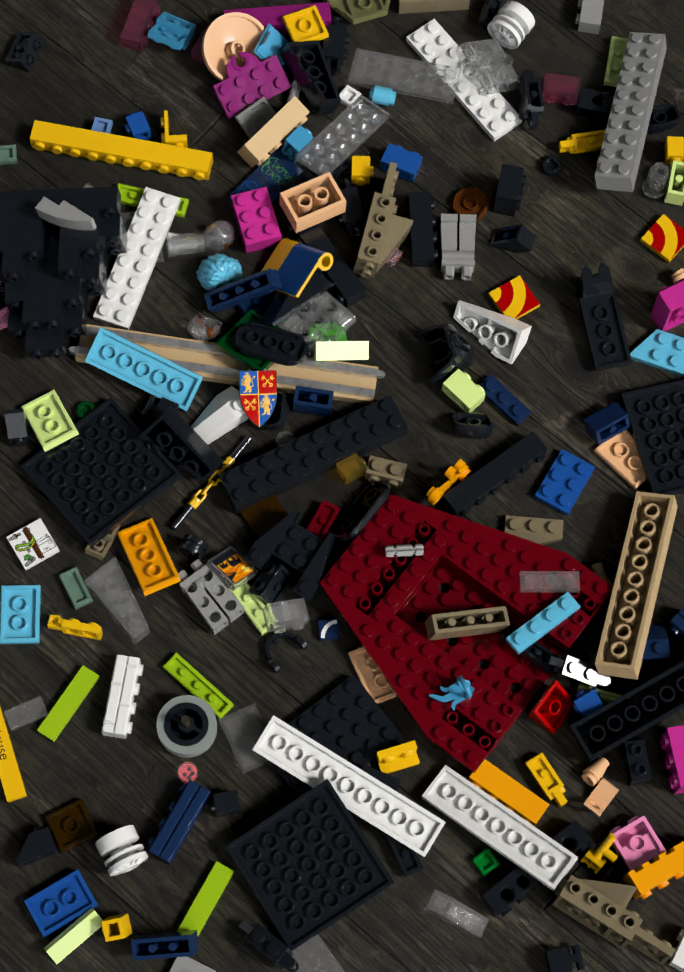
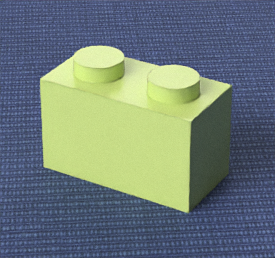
M673 160L669 171L664 203L682 206L684 202V162Z
M457 369L442 384V391L464 412L474 411L485 399L486 393L479 384L476 385L471 381V377L460 369Z

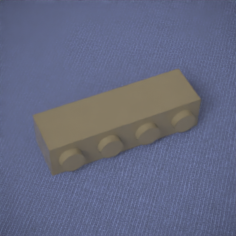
M397 0L399 14L469 10L470 0Z
M506 606L432 614L425 621L428 639L431 641L503 632L510 625Z

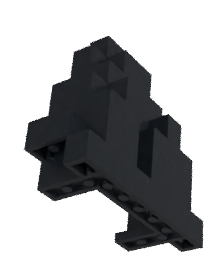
M118 186L0 192V299L5 301L9 309L8 332L12 338H26L25 351L29 358L41 359L42 357H51L57 359L66 356L67 336L79 337L80 335H86L88 295L99 296L107 292L108 254L119 255L127 253V231L120 216L121 194ZM43 197L48 198L57 205H60L65 200L92 217L97 228L95 230H75L52 224L40 218L35 207Z

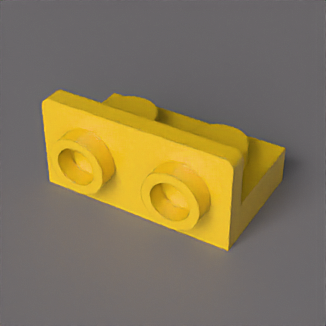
M415 740L376 752L380 771L386 774L420 763Z

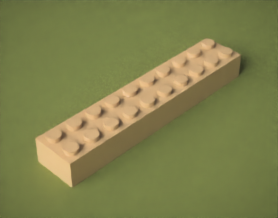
M636 492L595 661L598 674L638 680L678 508L675 495Z

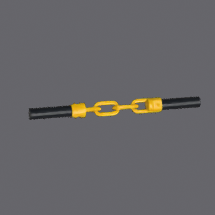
M246 436L232 454L226 457L222 463L223 467L220 470H216L209 477L207 486L204 489L198 490L190 499L185 509L170 525L172 529L177 530L189 514L196 510L206 498L208 489L219 483V478L215 483L213 480L211 481L215 474L218 472V475H220L226 468L231 469L236 459L253 441L249 436ZM201 492V495L204 496L199 500L197 496Z

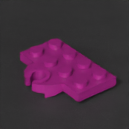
M239 52V57L244 60L243 67L236 65L234 55L229 59L225 66L227 79L212 86L227 119L238 115L262 97H265L267 100L291 88L276 55L260 62L251 53Z

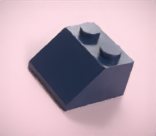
M650 625L641 665L667 664L670 659V648L664 625Z

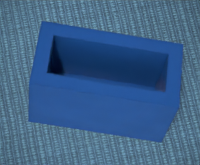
M389 143L380 161V169L387 172L390 162L397 163L396 171H399L398 177L413 183L422 166L423 157L417 152H410L403 149L400 145Z

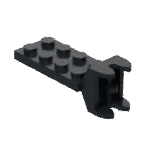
M600 263L598 273L592 274L591 270L584 266L581 276L576 280V292L579 298V307L594 371L632 364L616 292H612L613 281L611 272L604 263Z

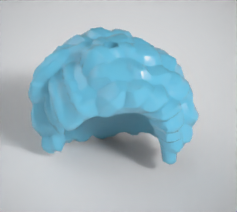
M216 253L215 255L208 256V259L201 261L196 271L197 279L207 291L215 290L242 279V267L239 261L224 254Z

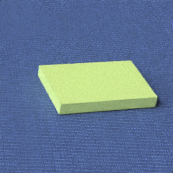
M55 390L21 406L45 452L79 435Z

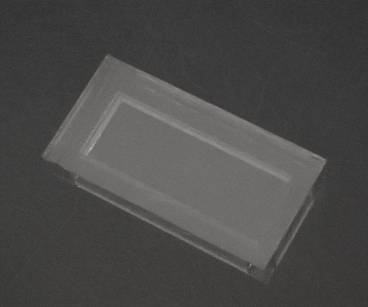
M41 696L4 711L11 731L47 716L48 712Z

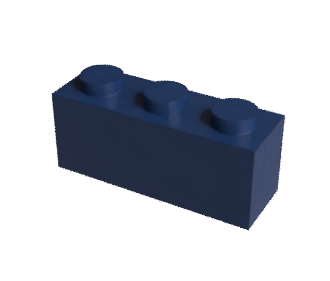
M197 930L136 935L131 939L133 961L194 956L199 951Z

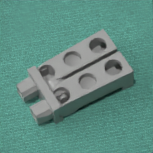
M441 214L440 216L441 272H443L445 280L454 279V272L461 273L462 280H471L475 268L474 250L477 215L460 214L458 250V214Z
M197 559L191 564V568L195 572L191 576L185 570L178 573L181 580L179 582L180 590L186 594L215 635L229 625L228 620L232 623L244 614L245 610L244 606L211 570L208 563L205 565Z

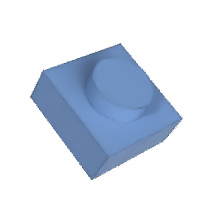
M95 117L91 130L110 134L113 120Z

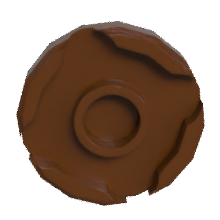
M475 187L463 188L455 194L452 207L454 213L458 214V218L460 214L477 215L476 221H479L486 215L489 202L483 191Z

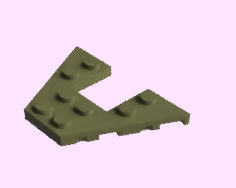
M322 0L323 2H330V7L353 25L386 16L390 5V0Z

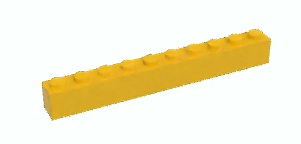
M38 120L34 121L30 135L31 147L38 151L47 150L55 154L64 153L72 157H85L92 161L101 160L109 164L118 163L126 167L134 166L143 170H156L163 174L172 173L179 177H193L196 180H209L213 164L212 152Z

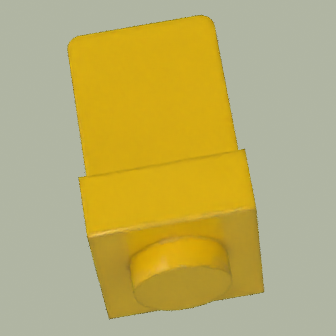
M164 110V117H161V128H165V133H161L162 143L188 148L187 134L169 135L168 110Z

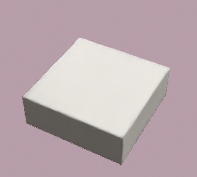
M347 84L339 94L340 103L352 109L362 97V93Z

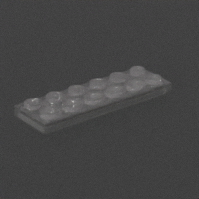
M357 48L348 83L375 88V85L392 88V91H397L400 94L453 104L461 68Z
M360 95L296 155V160L319 176L328 172L332 173L389 119L390 113L363 95Z

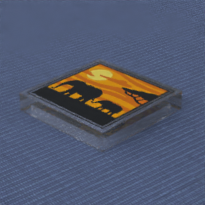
M232 546L217 554L206 563V566L232 591L254 578L259 572Z

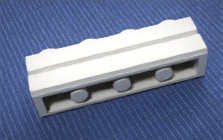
M116 655L101 731L104 736L126 739L127 733L131 734L133 722H130V717L136 711V703L133 701L134 696L139 694L140 684L137 681L138 676H142L144 668L138 657Z

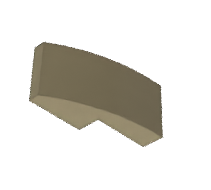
M120 525L94 546L90 547L87 545L85 554L102 561L112 545Z

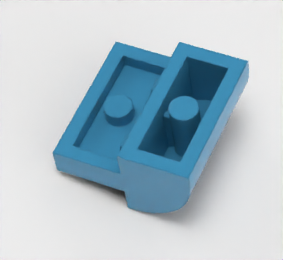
M163 12L157 18L156 25L148 31L147 37L157 43L168 45L171 49L186 50L194 35L196 24Z

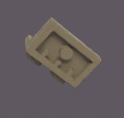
M370 455L364 479H368L371 483L384 480L391 488H402L407 464Z

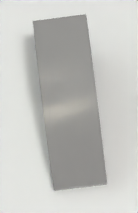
M43 197L35 207L38 216L52 224L75 230H95L97 228L92 217L65 200L60 205H57L48 198Z

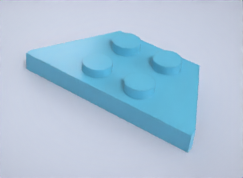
M657 329L630 353L632 360L684 377L683 337Z

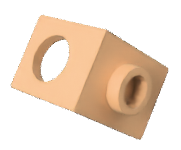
M602 778L583 804L600 816L619 789Z

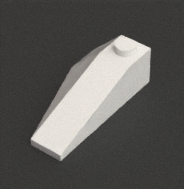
M461 300L458 301L453 316L468 332L473 333L482 345L487 346L495 357L509 364H513L525 346L532 327L515 318Z
M231 386L216 395L191 425V428L207 444L212 443L249 419L241 406L239 391Z

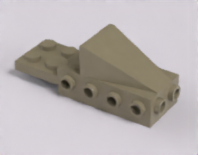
M390 162L381 194L374 193L353 269V273L360 274L364 278L375 277V274L390 258L389 256L393 254L392 252L398 249L407 239L413 224V220L395 215L398 206L395 205L396 198L392 196L399 171H396L397 163Z
M571 875L568 880L563 879L554 893L557 895L553 903L554 907L622 950L629 944L662 966L672 957L675 951L669 942L663 939L659 940L653 936L654 934L650 930L639 927L643 920L639 918L638 913L625 909L637 889L635 886L579 879Z

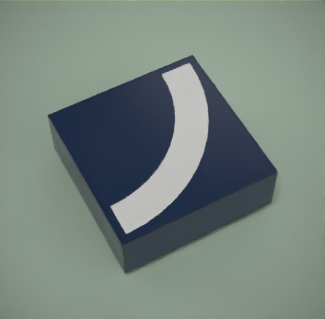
M338 619L318 621L320 641L340 639Z

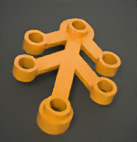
M462 459L454 467L450 466L444 475L449 478L447 482L439 488L433 486L426 494L428 496L427 502L432 506L457 481L462 482L471 474L472 471Z

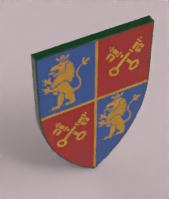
M277 370L238 371L241 406L249 420L260 428L270 418L276 405Z

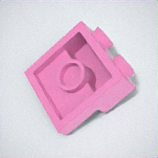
M635 816L627 821V826L623 828L618 826L610 831V833L617 837L612 846L618 856L622 857L630 871L637 869L645 862L666 851L645 816L640 818Z

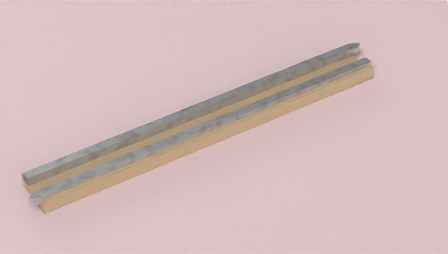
M90 324L86 325V335L80 336L79 346L69 348L70 353L76 355V362L87 363L85 359L100 327H103L203 376L202 381L239 386L238 371H251L218 350L216 343ZM308 356L298 365L285 366L274 363L268 369L277 370V391L295 394L296 386L334 391L333 400L370 405L374 401L377 378L385 377V372L378 370L379 367L335 360L314 361V357Z

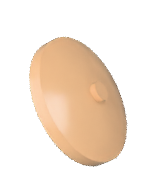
M240 12L227 13L216 18L207 27L202 39V56L208 70L218 80H226L225 66L233 55L236 58V65L238 67L244 66V60L239 57V52L251 53L262 62L253 53V50L265 30L264 26L254 17Z

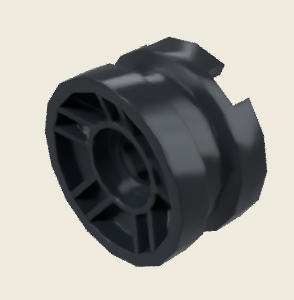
M185 534L182 538L183 542L178 545L177 549L183 555L195 561L197 559L202 560L203 552L207 551L208 545L193 535Z

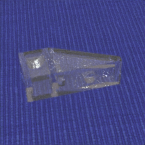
M436 889L425 910L478 938H481L489 921L485 916Z

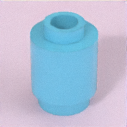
M375 85V88H371L369 99H372V103L394 106L397 91H392V88Z

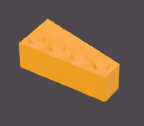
M684 841L672 847L668 852L661 853L652 859L651 862L647 861L637 869L631 870L622 878L626 885H632L637 888L633 894L635 900L639 897L644 900L652 895L651 890L658 887L661 890L670 884L668 880L675 877L677 880L684 876Z

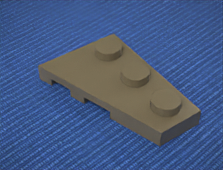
M506 515L504 532L545 545L562 541L563 520Z

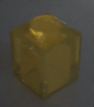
M357 453L336 463V471L345 485L365 475L366 462L362 457L359 458Z

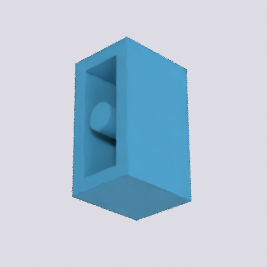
M300 125L285 139L281 153L293 163H296L308 151L314 138L312 133Z

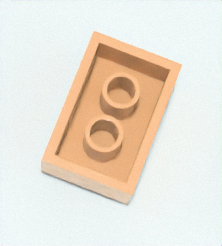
M328 172L281 192L279 204L294 231L298 233L344 213L347 201L331 173Z

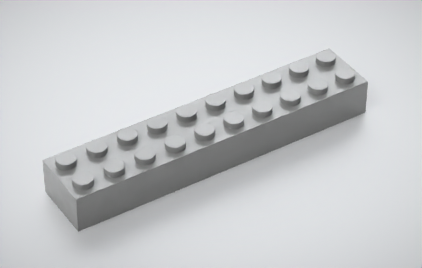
M630 32L595 172L597 189L633 192L667 49L665 34Z

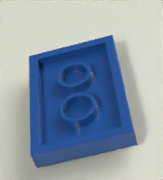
M561 449L534 498L568 516L592 475L595 466Z
M79 870L74 871L24 901L44 938L81 917L90 908L98 907Z

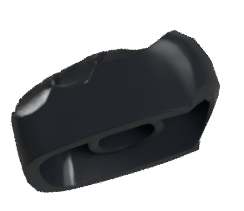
M672 104L653 106L647 134L661 133L679 125L680 112L678 108Z
M277 391L274 411L265 424L262 425L264 428L273 431L283 429L289 413V400L286 394Z
M459 412L453 415L452 426L454 433L468 438L482 437L488 439L493 432V424L485 413Z

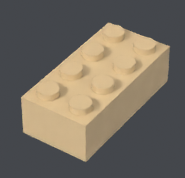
M294 96L237 153L251 167L256 164L260 166L270 157L268 152L272 154L283 144L281 140L284 142L292 132L308 119L306 115L310 113L309 110Z

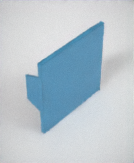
M268 23L253 53L262 61L276 55L281 66H283L285 62L281 58L280 53L289 41Z

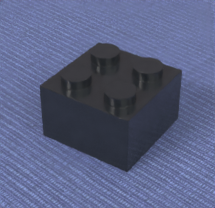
M502 164L493 213L514 217L515 211L520 210L526 175H523L524 168Z

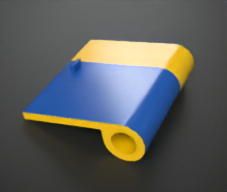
M284 238L279 242L261 271L266 269L277 270L282 283V288L278 291L298 298L316 269L327 271L332 267L333 256L329 252Z

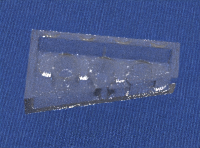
M115 556L86 578L85 583L87 588L130 640L136 644L148 635L150 630Z

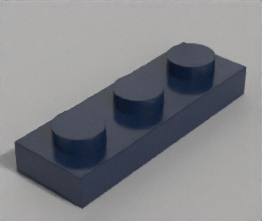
M491 374L479 384L486 393L485 397L517 427L531 415V411Z

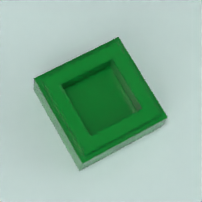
M489 848L471 860L483 877L500 865Z

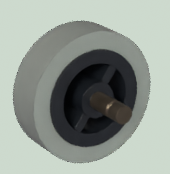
M181 695L169 700L162 707L157 717L156 728L161 744L168 752L178 757L191 758L201 755L211 747L217 735V721L213 709L206 701L197 696Z

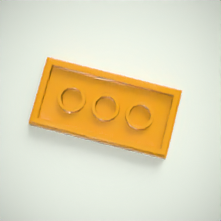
M153 518L116 532L144 596L181 581Z

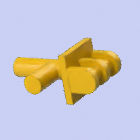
M610 833L597 851L590 848L580 862L587 864V868H592L595 874L599 872L607 861L603 855L614 863L618 856L609 847L617 837Z

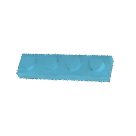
M567 592L506 637V641L519 655L579 610L581 606Z

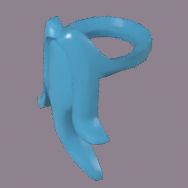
M460 675L457 677V682L447 688L440 686L441 691L444 693L449 692L445 696L430 694L429 697L440 702L454 700L451 708L455 711L456 704L472 697L474 688L469 680L463 679Z

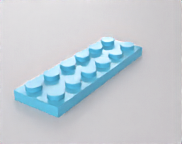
M100 327L85 359V362L160 399L164 397L178 403L179 407L185 411H188L204 378L103 327Z

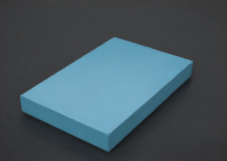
M40 585L1 586L0 644L40 643Z

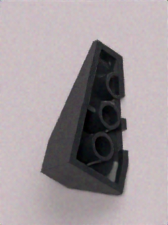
M315 270L298 298L277 290L259 323L267 326L277 325L292 315V310L306 306V301L314 297L316 299L332 285L331 282Z

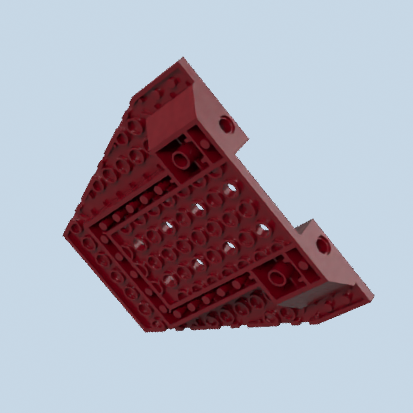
M392 494L320 582L322 589L339 610L343 619L348 623L363 648L373 659L377 668L382 672L402 704L405 705L425 737L472 773L477 771L483 761L497 747L553 673L554 667L547 674L520 654L518 655L513 649L499 640L502 632L456 637L458 643L455 646L448 645L447 639L430 641L425 622H417L415 619L416 615L424 614L427 620L432 614L467 611L473 607L484 609L506 606L509 622L520 628L565 593L569 592L581 606L580 609L537 640V642L554 654L566 655L613 591L612 585L568 553ZM412 544V546H415V544H423L424 553L420 556L412 554V556L397 557V555H394V557H386L385 547L390 545L396 547V545ZM446 584L450 590L447 593H442L439 590V586ZM481 660L487 661L489 668L485 670L480 669L478 662ZM460 675L463 679L469 680L474 688L472 697L456 704L455 711L451 708L454 700L440 702L429 697L430 694L439 696L448 694L449 692H442L440 686L445 688L457 682V677ZM512 684H518L521 688V691L519 693H513L510 690V686Z

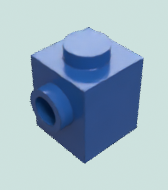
M143 111L131 113L126 117L127 124L124 127L127 135L131 134L132 138L141 140L152 138L150 127Z
M592 687L589 690L584 688L575 694L576 698L573 701L575 704L572 705L578 716L582 715L584 718L604 707L605 702L596 688Z

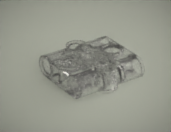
M497 39L466 42L456 47L455 53L464 68L463 76L472 82L479 95L513 91L521 82L512 66L513 58L504 52Z
M327 291L316 299L314 297L306 301V306L292 310V315L279 323V326L284 330L299 335L308 333V336L302 337L308 344V353L313 357L314 342L338 341L356 322L355 316ZM331 308L334 309V311L329 312L327 311V309ZM302 309H307L308 311H307V312H301L300 310H302ZM317 320H318V321H321L322 323H320V324H315L314 321H317ZM334 331L336 334L330 336L327 334V332Z

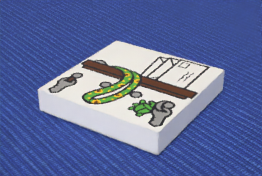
M41 518L6 537L25 570L60 552Z

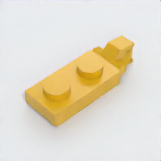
M606 130L572 134L567 140L559 142V152L570 151V154L601 150Z
M50 615L47 624L49 629L59 630L64 634L101 640L103 635L102 628L97 623H81L73 618L66 620L62 619L60 615Z
M541 752L525 762L526 767L545 796L550 801L554 799L559 807L565 805L568 801L563 795L566 791L564 784L544 754Z

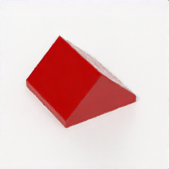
M554 679L533 707L528 717L550 733L555 734L573 709L572 705L575 703L559 682Z

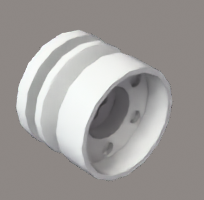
M507 1L500 8L498 14L493 17V20L490 21L487 29L491 37L498 44L508 49H516L534 27L535 19L531 12L522 4L515 1Z
M134 825L116 829L95 843L101 857L111 855L104 862L106 867H110L107 870L110 876L129 872L148 858L146 851L141 852L144 849L143 844L133 845L139 839Z

